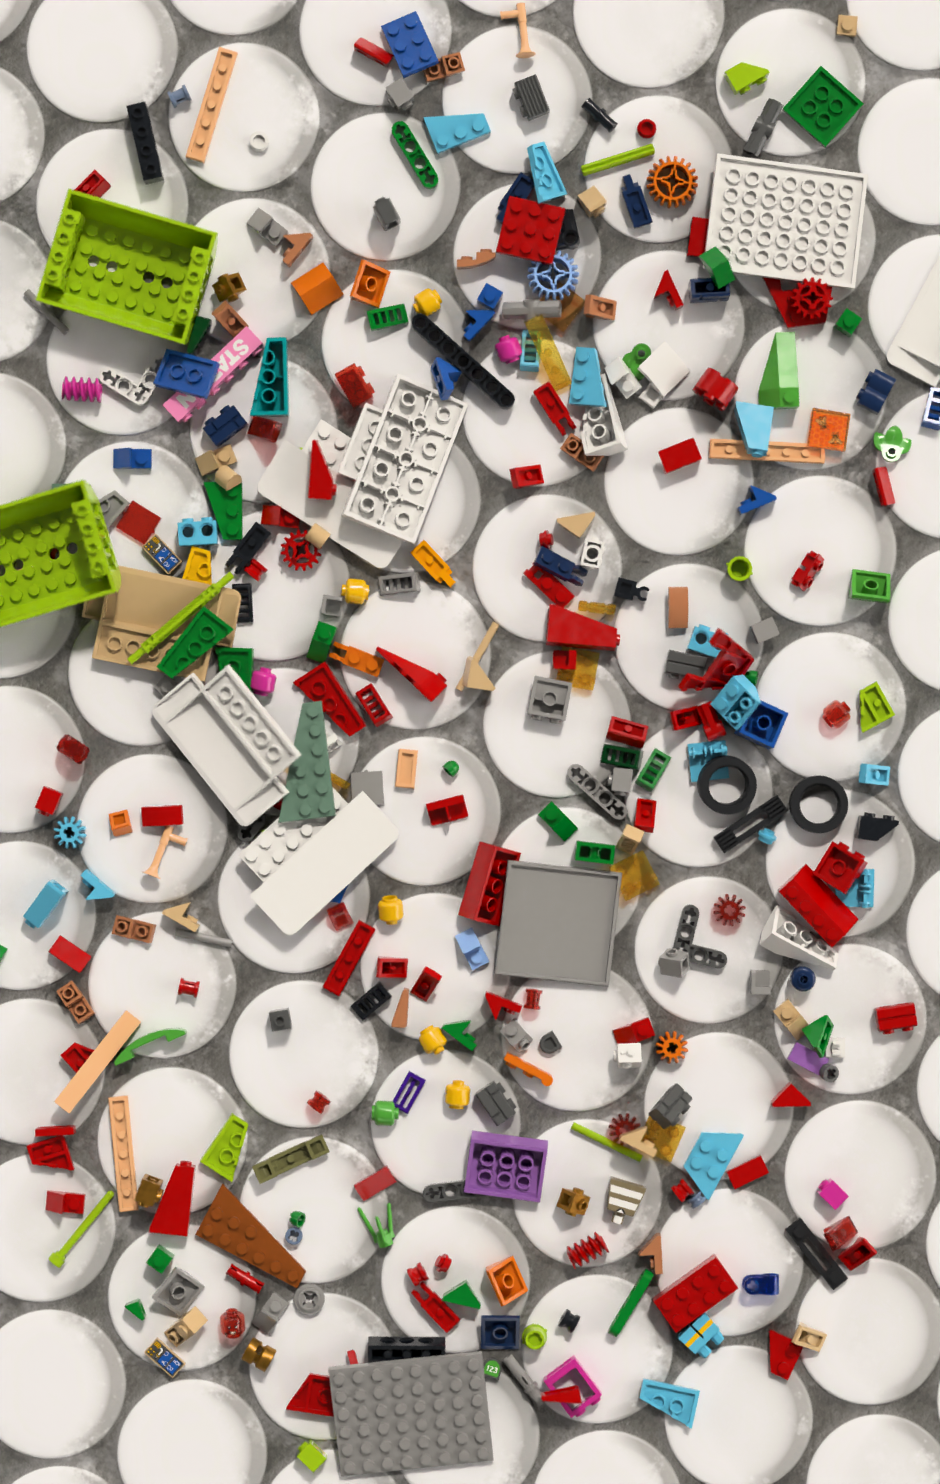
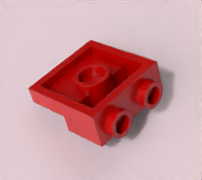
M832 841L813 875L847 894L855 879L860 877L868 863L864 861L865 856L855 851L853 854L848 851L850 847L844 843L839 842V844H836Z

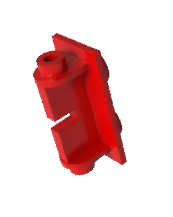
M811 550L801 562V565L806 567V569L802 570L798 567L791 578V584L805 591L806 588L812 585L813 577L816 572L822 569L825 559L820 554Z

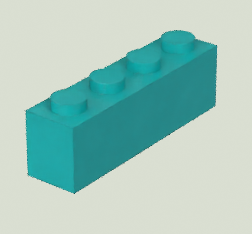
M286 337L267 338L250 416L290 417L288 343Z

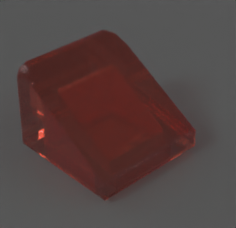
M344 902L327 909L329 918L336 931L354 923Z

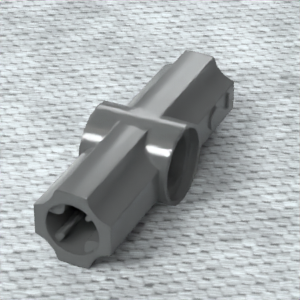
M769 98L743 149L747 154L757 158L760 155L784 106L779 101Z

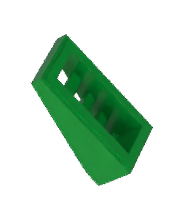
M404 303L367 311L371 331L409 322ZM400 309L401 312V320H398L396 310ZM389 311L393 312L395 321L391 322ZM381 313H385L387 323H383ZM374 315H378L380 324L376 325Z
M655 748L636 779L635 784L652 792L672 757ZM654 756L663 760L664 764L653 759ZM650 763L661 768L660 771L650 766ZM646 770L652 772L653 774H655V775H657V776H656V777L651 776L650 774L646 773ZM642 777H645L646 779L650 780L652 784L642 779Z

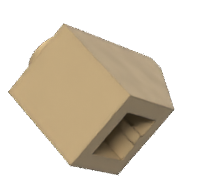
M595 186L577 196L579 203L589 218L592 216L596 218L604 213L607 201Z
M195 1306L169 1327L164 1334L177 1347L194 1335L208 1320Z

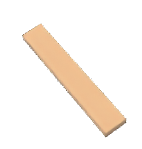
M222 47L218 49L186 153V158L205 163L238 52Z
M710 439L709 458L824 464L825 448L810 446L808 443L769 442L766 456L757 458L747 454L743 440Z
M126 1010L54 1102L70 1113L141 1021Z
M128 1095L108 1097L119 1212L138 1211V1202L134 1201L137 1194Z

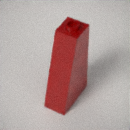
M549 605L546 645L614 651L616 646H619L620 634H617V628L557 605Z
M180 1161V1163L175 1165L150 1225V1233L188 1236L196 1165H191V1161Z

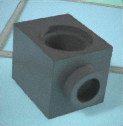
M289 1008L269 1012L272 1032L292 1028Z

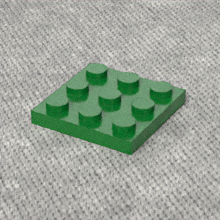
M820 66L782 110L825 148L864 103Z

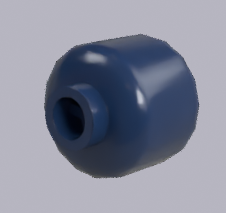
M799 966L791 972L790 982L796 990L808 991L814 986L816 976L810 968Z

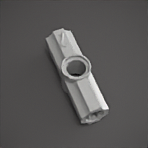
M526 299L518 302H503L502 306L504 319L532 321L541 318L561 317L562 313L560 300L540 301V299Z

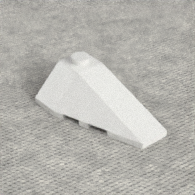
M605 373L600 376L607 407L586 406L585 414H583L584 426L581 432V439L586 456H610L628 450L623 428Z
M777 905L762 930L760 946L775 954L835 970L838 953L822 939L814 937L810 933L811 929L807 926L804 928L796 921L798 918L793 913Z

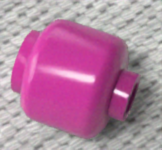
M509 335L498 338L499 343L495 345V350L499 360L506 364L519 360L522 349L516 337L510 338Z
M260 667V670L252 672L250 687L254 694L268 696V693L274 692L277 677L271 673L272 669Z

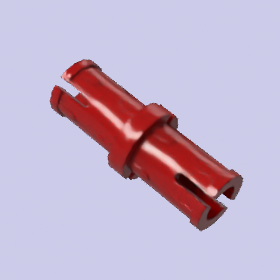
M231 1264L226 1272V1275L240 1282L241 1286L245 1285L257 1292V1294L260 1293L265 1284L251 1276L250 1272L247 1271L246 1273L234 1264Z

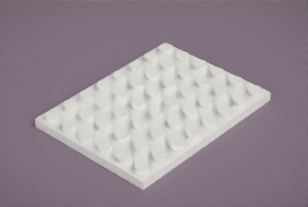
M717 153L705 252L716 246L728 258L733 273L795 282H803L805 278L809 282L810 278L814 277V282L821 279L822 285L827 283V286L854 289L868 174Z

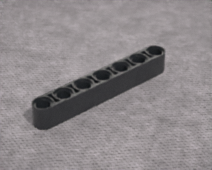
M416 314L412 318L413 330L454 367L461 370L462 374L502 409L507 410L513 407L515 401L513 393L424 314ZM417 319H423L426 322L423 328L415 326ZM431 332H438L440 338L437 341H432L429 338ZM447 344H451L454 347V351L450 354L445 353L443 350ZM466 357L469 363L464 367L460 366L458 359ZM474 370H480V371H482V373H483L482 378H480V379H475V378H473V376H472L473 371H474ZM488 383H495L497 390L489 392L486 389ZM502 396H510L511 403L509 405L502 404L500 400Z

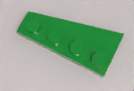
M203 606L157 665V668L173 679L234 629Z

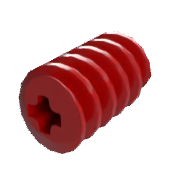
M594 1232V1239L589 1235L587 1236V1243L580 1239L581 1246L573 1243V1250L567 1246V1255L575 1270V1263L582 1267V1260L586 1263L590 1262L589 1256L595 1260L596 1253L603 1256V1249L609 1253L602 1236Z

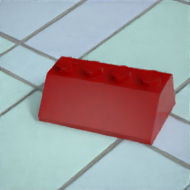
M480 841L458 915L500 926L508 860L519 861L521 853Z
M805 864L778 891L816 932L833 947L859 919L820 878L813 875L814 871Z

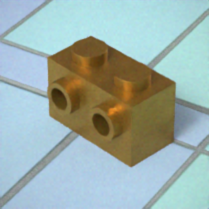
M145 1174L134 1201H137L138 1205L144 1208L153 1207L155 1202L159 1203L164 1191L161 1189L163 1180Z

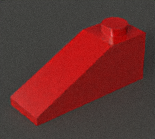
M312 440L308 498L332 500L333 496L337 494V484H334L333 476L318 440Z

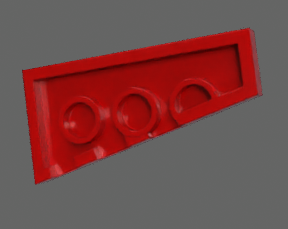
M326 661L293 682L309 699H312L314 702L322 701L323 712L332 718L349 737L367 726Z

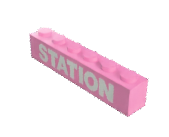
M247 326L211 359L217 361L220 366L208 397L216 395L221 390L220 385L224 382L226 384L234 378L235 375L233 373L236 370L245 368L249 363L247 360L252 355L256 357L263 350L261 348L263 343ZM176 392L163 406L179 423L182 421L185 423L193 416L191 413L196 408L198 410L201 409L207 402L205 401L206 399Z

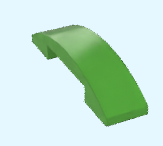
M167 1028L148 1033L127 1046L116 1058L114 1064L116 1066L134 1058L133 1049L165 1035L167 1041L170 1042L185 1035L187 1031L181 1028Z

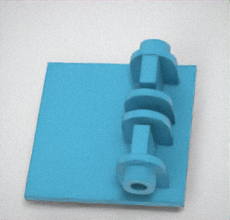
M726 740L687 744L691 782L698 781L699 773L707 762L715 757L727 755ZM722 767L715 771L710 780L729 778L728 767Z
M864 869L860 877L855 879L847 894L835 888V895L847 907H873L874 869Z

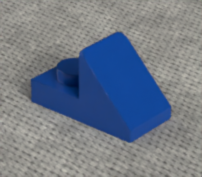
M466 310V314L475 324L470 323L464 329V338L470 342L495 316V312L493 310Z
M436 357L430 369L440 399L448 400L454 390L453 383L458 381L462 372L440 357Z
M113 449V468L152 469V449Z
M750 485L749 488L754 501L751 498L740 502L741 506L737 509L739 514L742 515L777 500L776 495Z

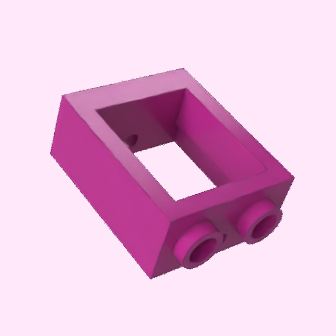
M574 1355L543 1378L548 1388L555 1390L556 1387L553 1384L576 1368L594 1393L573 1409H571L568 1403L560 1402L571 1418L582 1415L586 1411L584 1408L590 1404L592 1406L601 1400L600 1396H602L601 1390Z

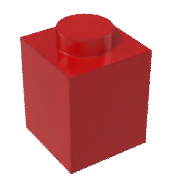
M43 786L35 808L39 809L38 813L47 817L50 814L55 815L64 793Z

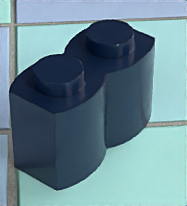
M875 369L874 372L870 371L865 379V382H867L865 389L861 388L856 396V399L859 400L857 405L877 415L896 379L878 369Z

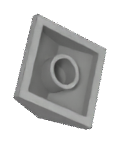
M175 1267L153 1294L152 1298L181 1317L205 1286L188 1272Z

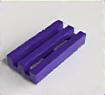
M409 1071L393 1099L395 1107L408 1114L426 1079ZM411 1076L413 1080L400 1104H397L396 1102ZM416 1081H420L410 1102L408 1103L407 1107L404 1108L403 1105L406 1099L408 1098L412 1088L414 1087Z

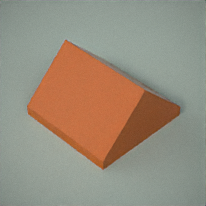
M361 259L350 293V299L379 308L390 271Z
M323 262L291 282L311 315L344 295Z
M513 1256L486 1267V1273L501 1307L528 1291Z

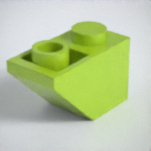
M741 62L725 71L724 77L734 95L738 93L743 95L751 90L750 86L754 84L758 86L767 81L766 77L769 76L770 72L768 69Z

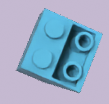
M741 674L733 676L710 704L737 731L761 701L756 687Z

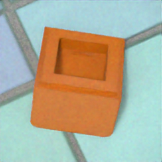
M127 809L109 814L111 830L114 836L133 832Z

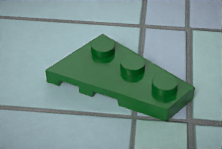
M204 482L223 540H242V483L226 491L216 482Z

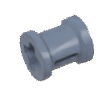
M182 85V88L172 93L170 91L167 92L174 108L184 101L192 100L185 85Z

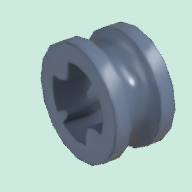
M701 1191L696 1192L687 1200V1203L692 1204V1209L698 1207L706 1200L705 1196H701Z
M297 1227L289 1228L285 1234L286 1241L292 1245L298 1244L303 1237L302 1231ZM295 1230V1233L296 1231L299 1233L297 1241L289 1239L290 1231Z

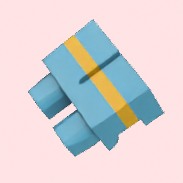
M706 1313L693 1320L691 1324L689 1323L677 1335L678 1339L694 1354L698 1353L703 1358H706L712 1352L706 1345L710 1339L716 1345H719L724 1340L719 1327Z

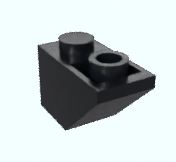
M864 812V816L859 815L856 838L878 841L898 826L899 821L894 820L895 816L883 815V818H875L876 814Z

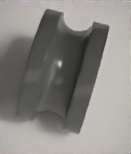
M827 1063L822 1065L819 1074L823 1080L834 1082L839 1076V1070L836 1066ZM829 1069L831 1070V1071H830V1073H831L830 1076H828V1072H827Z

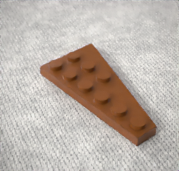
M222 1183L195 1235L297 1288L306 1269Z

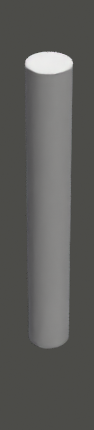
M30 289L24 293L64 335L69 332V329L44 303L36 301L37 296Z
M178 928L175 931V936L231 947L233 942L231 939Z

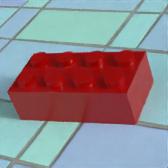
M713 1254L652 1299L675 1333H677L737 1290L738 1286L717 1256Z

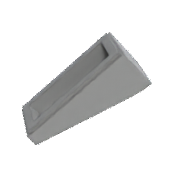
M418 572L378 577L380 596L421 590ZM410 576H411V579H412V587H413V588H410V580H409V577H410ZM402 577H404L405 589L402 588ZM394 578H396L397 590L394 588ZM386 579H389L390 591H387Z

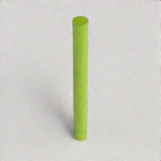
M575 1122L571 1126L572 1130L638 1162L643 1157V1155Z

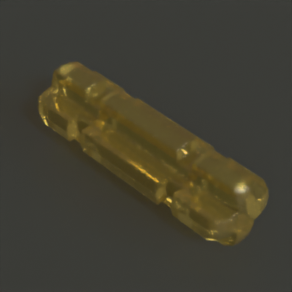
M579 601L578 610L614 615L616 605Z

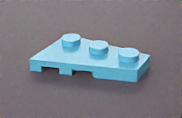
M545 142L529 146L527 151L538 204L567 195Z
M576 347L569 404L607 407L603 393L604 387L601 382L598 353L595 348Z
M643 1378L639 1398L692 1429L700 1391Z

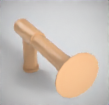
M517 3V10L500 11L501 20L518 18L521 49L516 54V57L530 58L535 56L536 53L531 51L528 43L525 3Z
M165 826L153 862L148 870L142 873L161 879L158 876V867L169 840L185 847L188 838L172 834L174 828Z

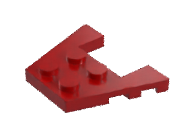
M762 277L787 328L826 323L827 313L823 314L820 312L821 317L817 319L814 315L812 320H809V315L802 318V312L796 314L795 312L798 308L791 306L795 303V300L790 299V297L795 296L792 289L782 291L780 279ZM827 286L826 290H832V286ZM808 287L803 288L800 294H805ZM817 287L816 290L820 294H823L822 291ZM812 294L806 297L807 299L811 300V303L819 299L816 297H812ZM800 302L801 306L807 310V306ZM823 302L818 303L816 305L815 311L820 309V307L823 305Z
M718 628L709 640L711 646L722 650L718 653L703 677L687 673L678 687L681 691L693 688L696 691H702L703 688L722 690L733 676L745 675L754 662V658L724 631Z

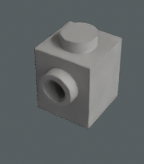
M402 77L386 87V92L389 95L387 100L392 108L396 106L398 110H406L413 105L414 96Z
M613 767L612 775L608 776L607 786H611V790L615 791L614 795L626 796V792H631L633 770Z
M675 948L667 949L660 955L658 960L661 974L682 978L690 969L689 952L679 951Z

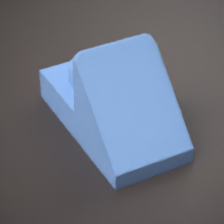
M472 927L455 936L472 970L489 962Z

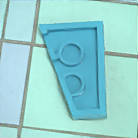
M484 113L423 117L437 154L491 133Z

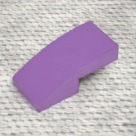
M795 1042L787 1057L788 1060L819 1076L820 1068L829 1061L825 1056L819 1058L815 1051L798 1042Z

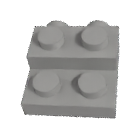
M535 676L527 712L528 715H531L530 719L542 721V717L549 718V722L554 724H561V721L565 722L572 683Z

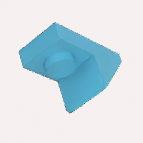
M861 763L859 783L889 785L890 767Z
M88 869L80 875L84 878L82 882L89 888L92 886L95 888L85 900L112 898L116 895L112 889Z

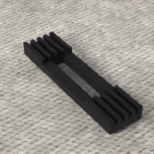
M776 795L713 838L723 853H726L788 810L779 796ZM761 812H766L767 818L740 836L736 837L733 833L734 830Z
M798 1218V1220L785 1229L833 1290L848 1279L801 1218ZM809 1237L831 1267L824 1270L802 1241Z

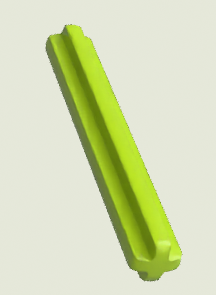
M648 144L582 165L581 171L584 176L653 155L655 149L653 144Z

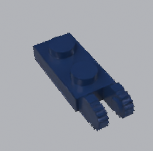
M543 546L540 547L533 562V565L576 586H582L584 581L576 575H571V573L574 572L581 576H586L588 570L582 566L575 565L572 561Z

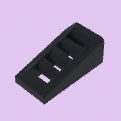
M232 584V589L248 590V593L240 595L241 598L248 597V601H241V605H248L249 609H240L239 613H249V617H238L237 623L254 622L252 584Z
M379 981L354 1002L351 1007L364 1020L391 998L392 995ZM376 989L382 993L383 999L375 992ZM370 994H373L378 1000L377 1004L370 998ZM364 999H367L373 1006L371 1009L363 1001ZM359 1003L366 1009L367 1012L365 1014L357 1006Z

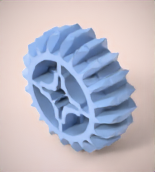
M558 250L557 255L554 257L553 265H550L549 269L542 271V273H538L544 263L531 261L534 267H528V271L533 274L527 275V279L532 280L529 282L530 287L535 286L532 292L540 291L538 294L539 298L545 294V300H549V296H552V300H556V296L563 300L564 293L569 297V290L575 291V286L572 284H578L576 277H579V272L575 271L578 269V266L572 265L574 259L567 260V253L561 257V250ZM555 262L564 265L567 268L568 272H565L564 270H559L556 267ZM552 268H554V272L556 275L554 279V284L551 279ZM569 278L563 287L557 289L559 281ZM542 279V281L549 282L551 289L543 287L538 280Z

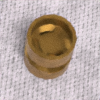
M253 1337L241 1360L249 1364L255 1363L256 1368L265 1372L276 1353V1349L269 1345L263 1346L260 1340Z

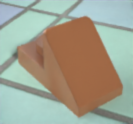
M311 233L283 235V238L294 246L292 249L289 247L283 254V263L289 268L312 241L313 235Z
M586 295L584 304L585 317L615 320L617 301L595 295Z
M226 300L211 313L233 338L246 326L249 327Z
M656 1233L638 1252V1255H653V1258H650V1269H654L655 1274H663L661 1235Z

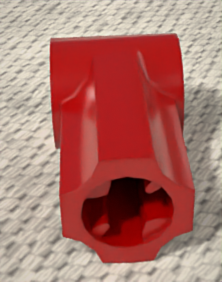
M711 701L696 707L708 742L727 735L722 721L718 718L715 709L710 704Z

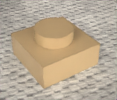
M838 15L836 35L855 37L858 16Z

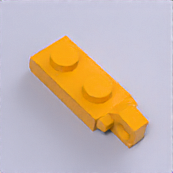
M425 540L410 552L439 583L444 581L450 588L456 583L450 576L452 573L450 567Z

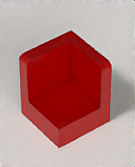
M554 650L552 669L576 670L577 650Z

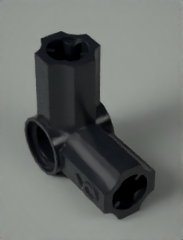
M566 209L556 251L575 249L580 244L573 209ZM569 235H573L576 237V241L568 243L566 238Z

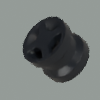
M566 1309L559 1320L558 1326L565 1327L568 1332L572 1333L580 1320V1316L573 1315L569 1309Z

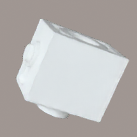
M594 537L592 539L586 538L580 566L590 571L592 569L598 570L602 565L601 557L605 551V542H601L598 538Z
M641 1043L617 1045V1050H614V1062H617L618 1068H641Z

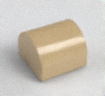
M227 465L221 466L215 473V482L226 491L242 483L241 476Z
M315 523L304 539L320 550L331 534Z

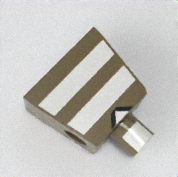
M610 1176L607 1209L614 1211L611 1222L622 1225L625 1215L634 1216L646 1192V1186Z

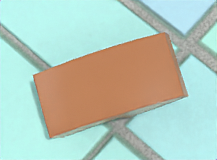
M457 52L442 56L438 59V64L423 70L426 83L464 72L465 68L461 54Z
M480 249V252H476V260H472L473 257L462 256L461 259H457V270L485 265L495 260L496 252H492L491 249Z
M570 433L560 448L592 472L595 471L604 456H586L582 440Z
M668 587V627L688 628V587Z
M116 915L112 934L152 943L156 924Z
M70 981L56 991L78 1024L83 1023L96 1014L73 981Z

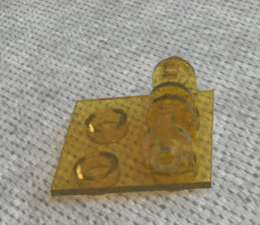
M562 647L561 650H577L576 670H558L556 680L570 682L572 687L593 691L600 653Z
M643 850L609 866L610 871L622 872L620 891L625 901L660 885Z
M649 1116L645 1124L647 1130L641 1141L644 1142L647 1139L655 1144L654 1147L657 1148L655 1156L671 1163L686 1127L676 1124L674 1127L669 1126L663 1129L657 1121H654Z

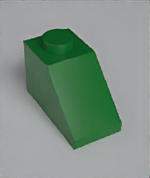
M318 621L306 657L320 663L325 662L338 628Z

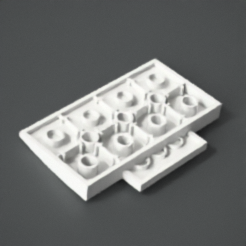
M400 374L395 376L383 409L365 402L337 474L354 481L341 517L394 538L415 544L468 403L452 396L448 400H441L438 390Z

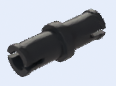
M588 98L581 106L593 117L595 122H599L609 133L617 126L618 123L606 114V110L604 108L601 109L591 98Z

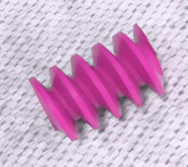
M65 376L62 384V400L66 395L68 401L72 399V396L75 401H78L80 396L83 402H86L88 396L90 402H94L95 398H97L99 403L102 401L103 385L99 383L98 378L95 379L94 383L91 382L90 378L84 383L83 377H80L79 382H76L75 377L69 382L68 377Z

